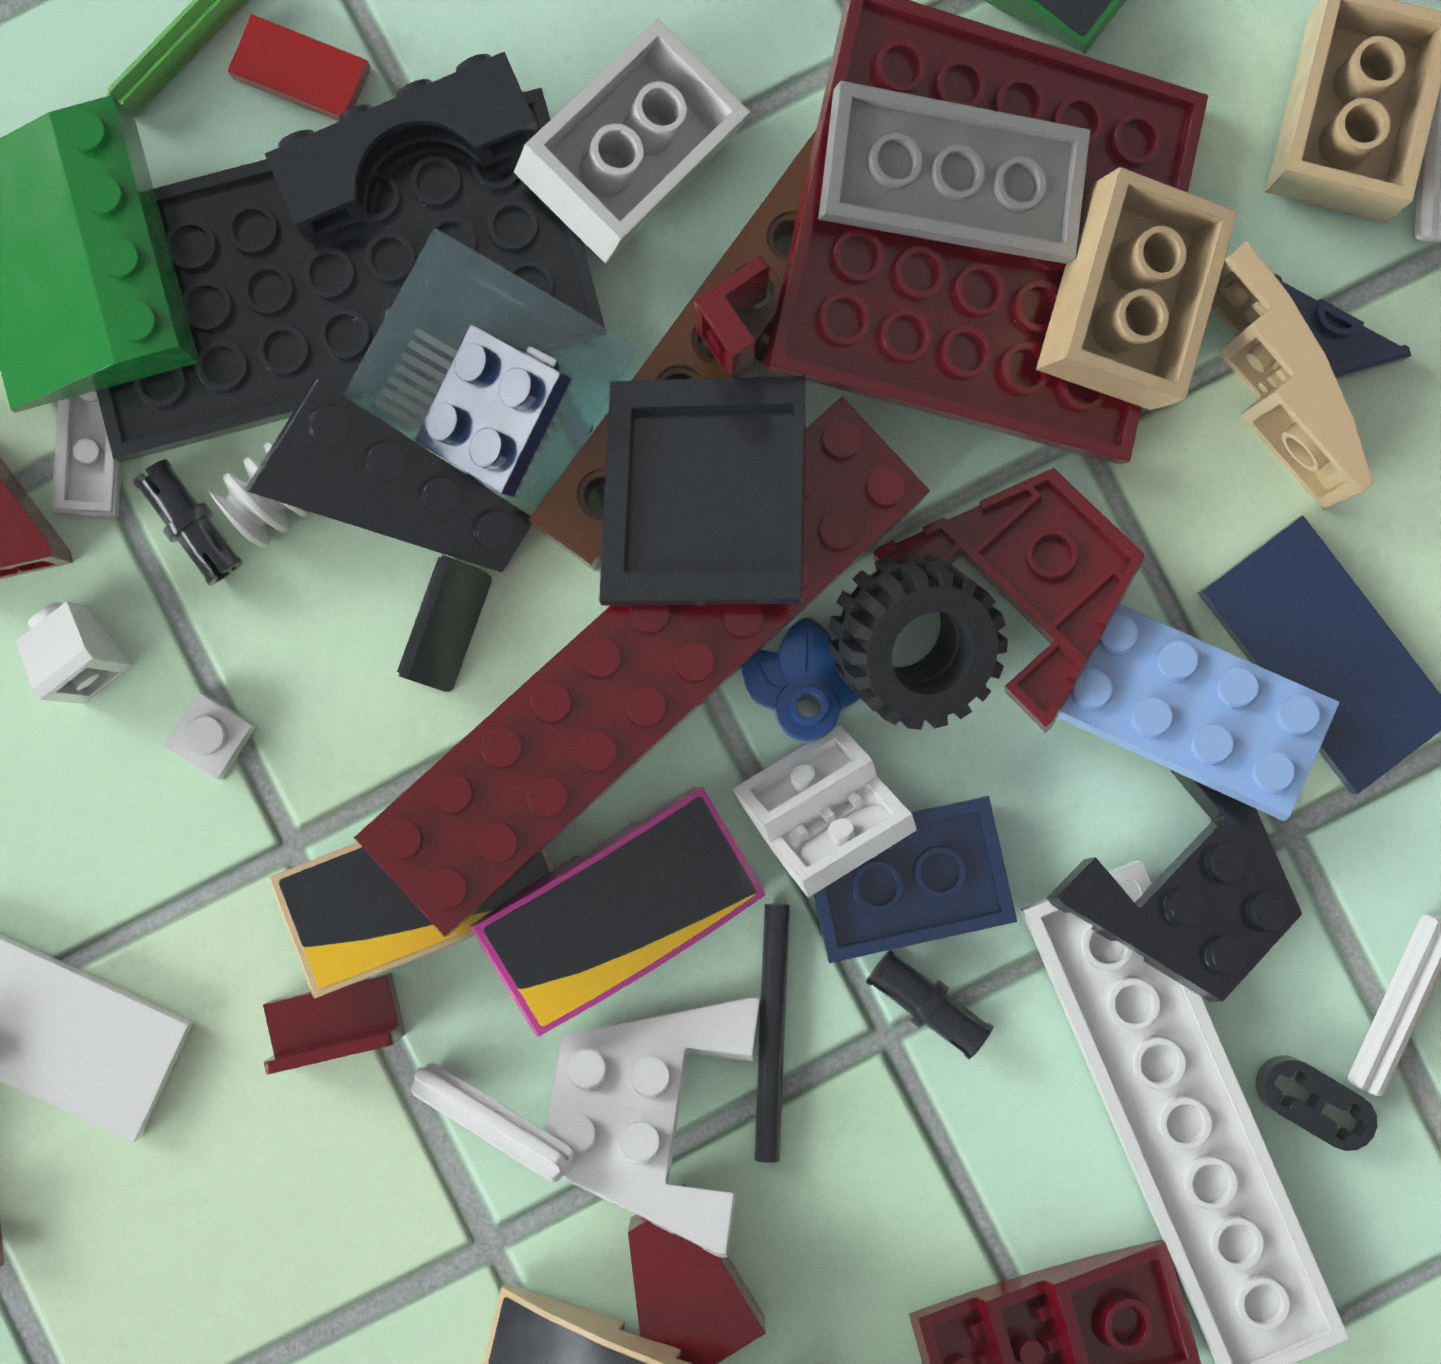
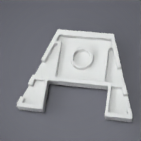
M747 998L562 1035L545 1129L546 1132L572 1147L575 1153L571 1163V1170L566 1177L562 1176L561 1178L616 1206L619 1205L651 1221L652 1224L702 1247L705 1251L717 1257L727 1258L735 1204L734 1193L668 1185L687 1055L697 1054L754 1061L760 1016V999Z

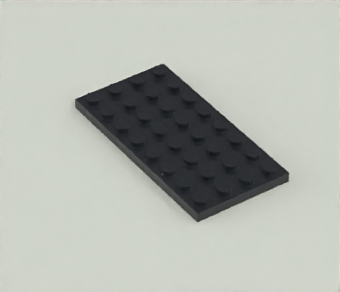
M542 87L523 92L538 131L550 121ZM426 141L405 146L384 160L375 172L367 194V217L310 242L306 240L295 226L267 159L153 188L200 363L96 391L113 459L124 462L288 419L313 379L320 380L351 401L379 395L384 387L391 391L399 390L398 387L387 382L391 375L410 386L418 385V383L394 370L397 363L428 381L437 380L400 358L405 351L439 372L447 374L448 369L407 347L411 339L451 363L454 360V357L414 335L416 328L421 329L457 351L470 324L525 352L529 345L544 352L605 336L607 333L583 242L514 173L522 151L482 167L468 153L447 143Z

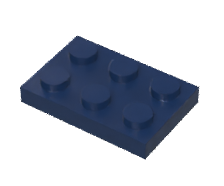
M989 796L911 812L917 831L813 894L829 963L1017 922Z

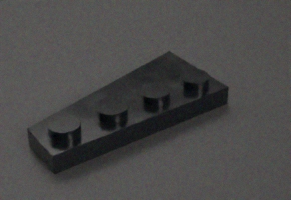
M313 379L245 488L247 492L501 573H503L532 526L529 521L530 515L318 379Z

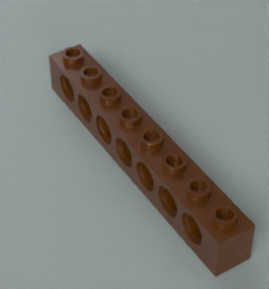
M816 130L631 381L728 378L718 362L705 356L699 348L702 339L696 332L694 300L760 255L763 256L770 266L768 290L772 294V299L767 305L761 308H751L739 316V318L756 341L754 358L760 362L766 358L788 256L781 254L777 250L774 243L781 235L794 232ZM609 411L529 518V521L537 530L594 571L601 564L603 514L595 513L588 507V497L596 486L605 484Z

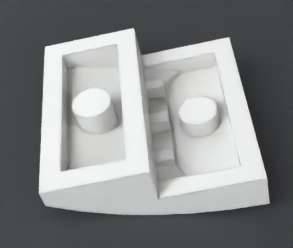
M840 724L835 726L826 737L807 743L733 788L737 799L762 837L808 898L917 831L912 813L880 780L871 757Z

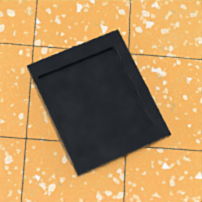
M805 376L610 381L599 593L601 606H703L714 604L802 603L806 452Z

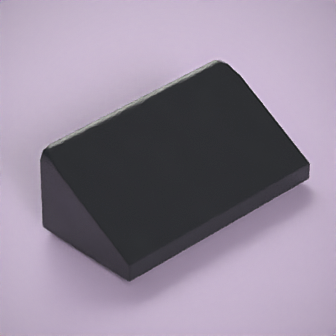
M445 555L438 557L397 670L399 677L444 692H451L453 690L491 586V576Z

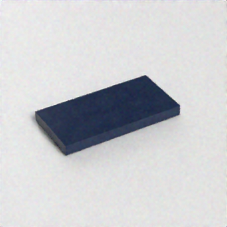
M1303 515L1294 519L1198 592V595L1251 663L1340 702L1318 752L1351 794H1359L1441 731V694Z

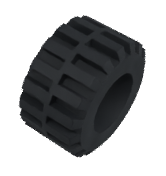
M914 552L900 553L898 564L887 556L875 561L876 572L868 575L865 571L861 570L852 578L858 585L850 595L842 590L836 601L843 608L841 616L831 615L828 628L838 637V639L828 642L830 655L839 663L835 666V669L841 679L873 712L876 711L884 720L894 725L900 720L908 729L921 730L926 720L935 729L947 726L948 715L952 713L960 719L964 718L972 712L968 704L976 697L984 702L992 692L986 687L990 677L999 679L1004 665L996 659L997 654L1007 653L1008 639L998 632L1006 624L1003 614L993 607L996 601L988 591L950 563L947 564L940 558L926 554L922 559ZM939 612L941 629L933 649L922 660L912 665L893 667V647L903 628L921 615Z

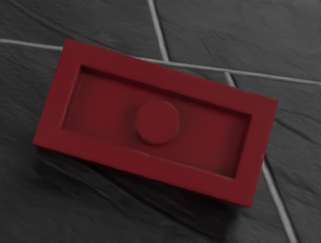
M762 255L694 300L696 332L728 378H741L754 367L756 341L739 316L767 297L770 266Z
M392 973L363 979L317 998H313L312 993L307 992L263 1004L274 1053L273 1056L264 1061L266 1075L391 1046L406 1035Z

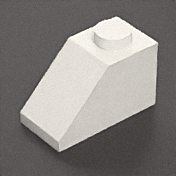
M68 601L63 605L61 602H54L38 611L28 622L31 629L16 640L31 688L40 700L84 704L133 666L88 606Z

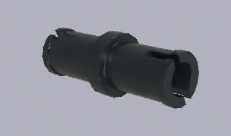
M167 459L158 461L146 468L145 471L149 476L145 477L143 473L136 476L133 484L136 488L140 489L166 524L163 533L170 542L178 541L205 577V581L209 586L230 575L229 569L236 571L242 565L243 561L235 555L210 521L213 515L212 511L206 503L198 504L171 468V464Z
M888 950L865 981L911 1014L909 1019L911 1023L919 1029L925 1024L964 1053V1056L969 1060L979 1051L993 1030L994 1026L992 1024L986 1023L947 994L949 986L941 980H937L935 983L931 982L896 956L892 950Z

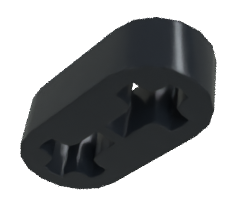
M1288 1055L1275 1056L1267 1060L1259 1069L1256 1077V1091L1260 1100L1274 1112L1326 1143L1344 1151H1353L1366 1146L1374 1137L1377 1129V1114L1372 1104L1363 1096L1307 1063ZM1297 1070L1295 1082L1311 1092L1306 1104L1290 1095H1286L1279 1102L1282 1091L1274 1085L1276 1079L1280 1074L1290 1078ZM1326 1102L1344 1111L1353 1104L1350 1109V1115L1357 1119L1355 1127L1351 1131L1341 1127L1336 1135H1334L1337 1130V1123L1321 1113Z

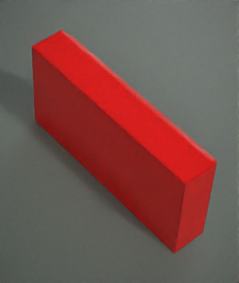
M251 14L227 72L234 80L337 120L343 112L355 107L371 67L366 59Z

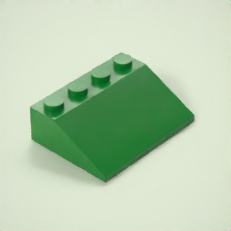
M113 95L48 112L1 137L0 372L10 410L16 413L200 363L138 128L133 117Z

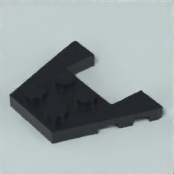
M1170 770L1210 817L1211 823L1155 882L1134 902L1096 857L1084 859L1046 899L1064 913L1071 912L1093 926V931L1109 941H1118L1144 957L1143 961L1207 1001L1223 1002L1299 919L1302 911L1257 809Z

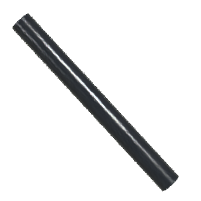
M780 903L764 904L754 1160L764 1163L780 1161L790 905Z

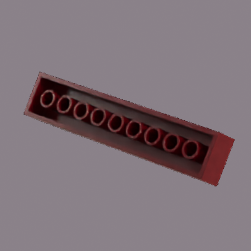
M841 396L806 428L802 603L609 606L354 837L355 840L444 937L450 936L914 510L930 490Z

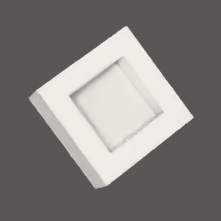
M197 692L163 746L215 779H224L257 726L206 693Z

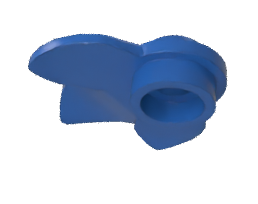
M806 617L796 622L788 630L781 642L779 653L760 650L742 667V676L752 700L763 707L775 711L778 724L787 735L799 741L812 742L826 737L834 729L840 710L854 704L860 698L841 679L835 669V666L839 663L830 655L828 642L832 641L829 633L819 623ZM804 699L812 700L818 705L820 712L812 717L804 716L798 711L797 703Z

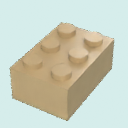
M1319 0L1308 14L1265 193L1385 223L1413 201L1441 86V11L1398 0Z
M1121 167L1089 185L1081 210L1076 259L1066 263L1036 370L1149 410L1186 400L1238 212Z

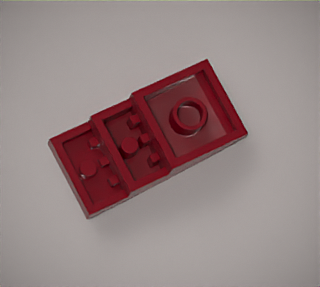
M1161 1239L1031 1272L909 1313L922 1364H1201L1172 1257L1166 1243Z

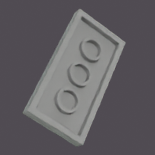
M840 81L833 91L818 220L1066 264L1076 259L1090 129Z

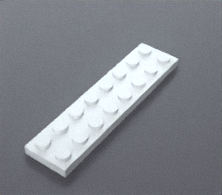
M1136 859L1108 871L1134 902L1152 885L1142 860ZM1046 898L1021 908V912L1156 1226L1172 1257L1175 1270L1215 1363L1294 1364L1349 1340L1202 997L1143 961L1144 957L1118 941H1109L1092 930V925L1071 912L1064 913L1052 906Z

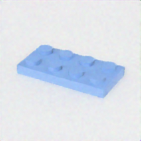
M1120 604L1058 718L1285 822L1293 812L1340 702Z

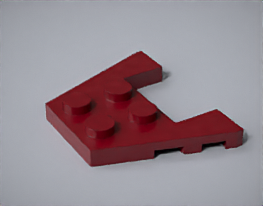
M1055 468L979 501V506L946 520L943 517L922 527V532L900 542L894 543V540L885 543L873 552L874 561L887 556L896 564L899 562L900 553L914 552L922 559L926 554L940 558L947 564H952L959 557H964L1050 643L1043 652L1005 685V693L1045 733L1053 727L1140 569L1145 555Z

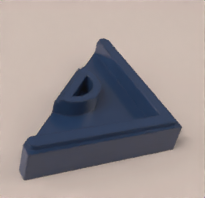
M1274 274L1291 296L1326 354L1336 379L1401 362L1412 356L1407 345L1400 346L1363 326V321L1321 298L1316 300L1283 282L1279 275Z

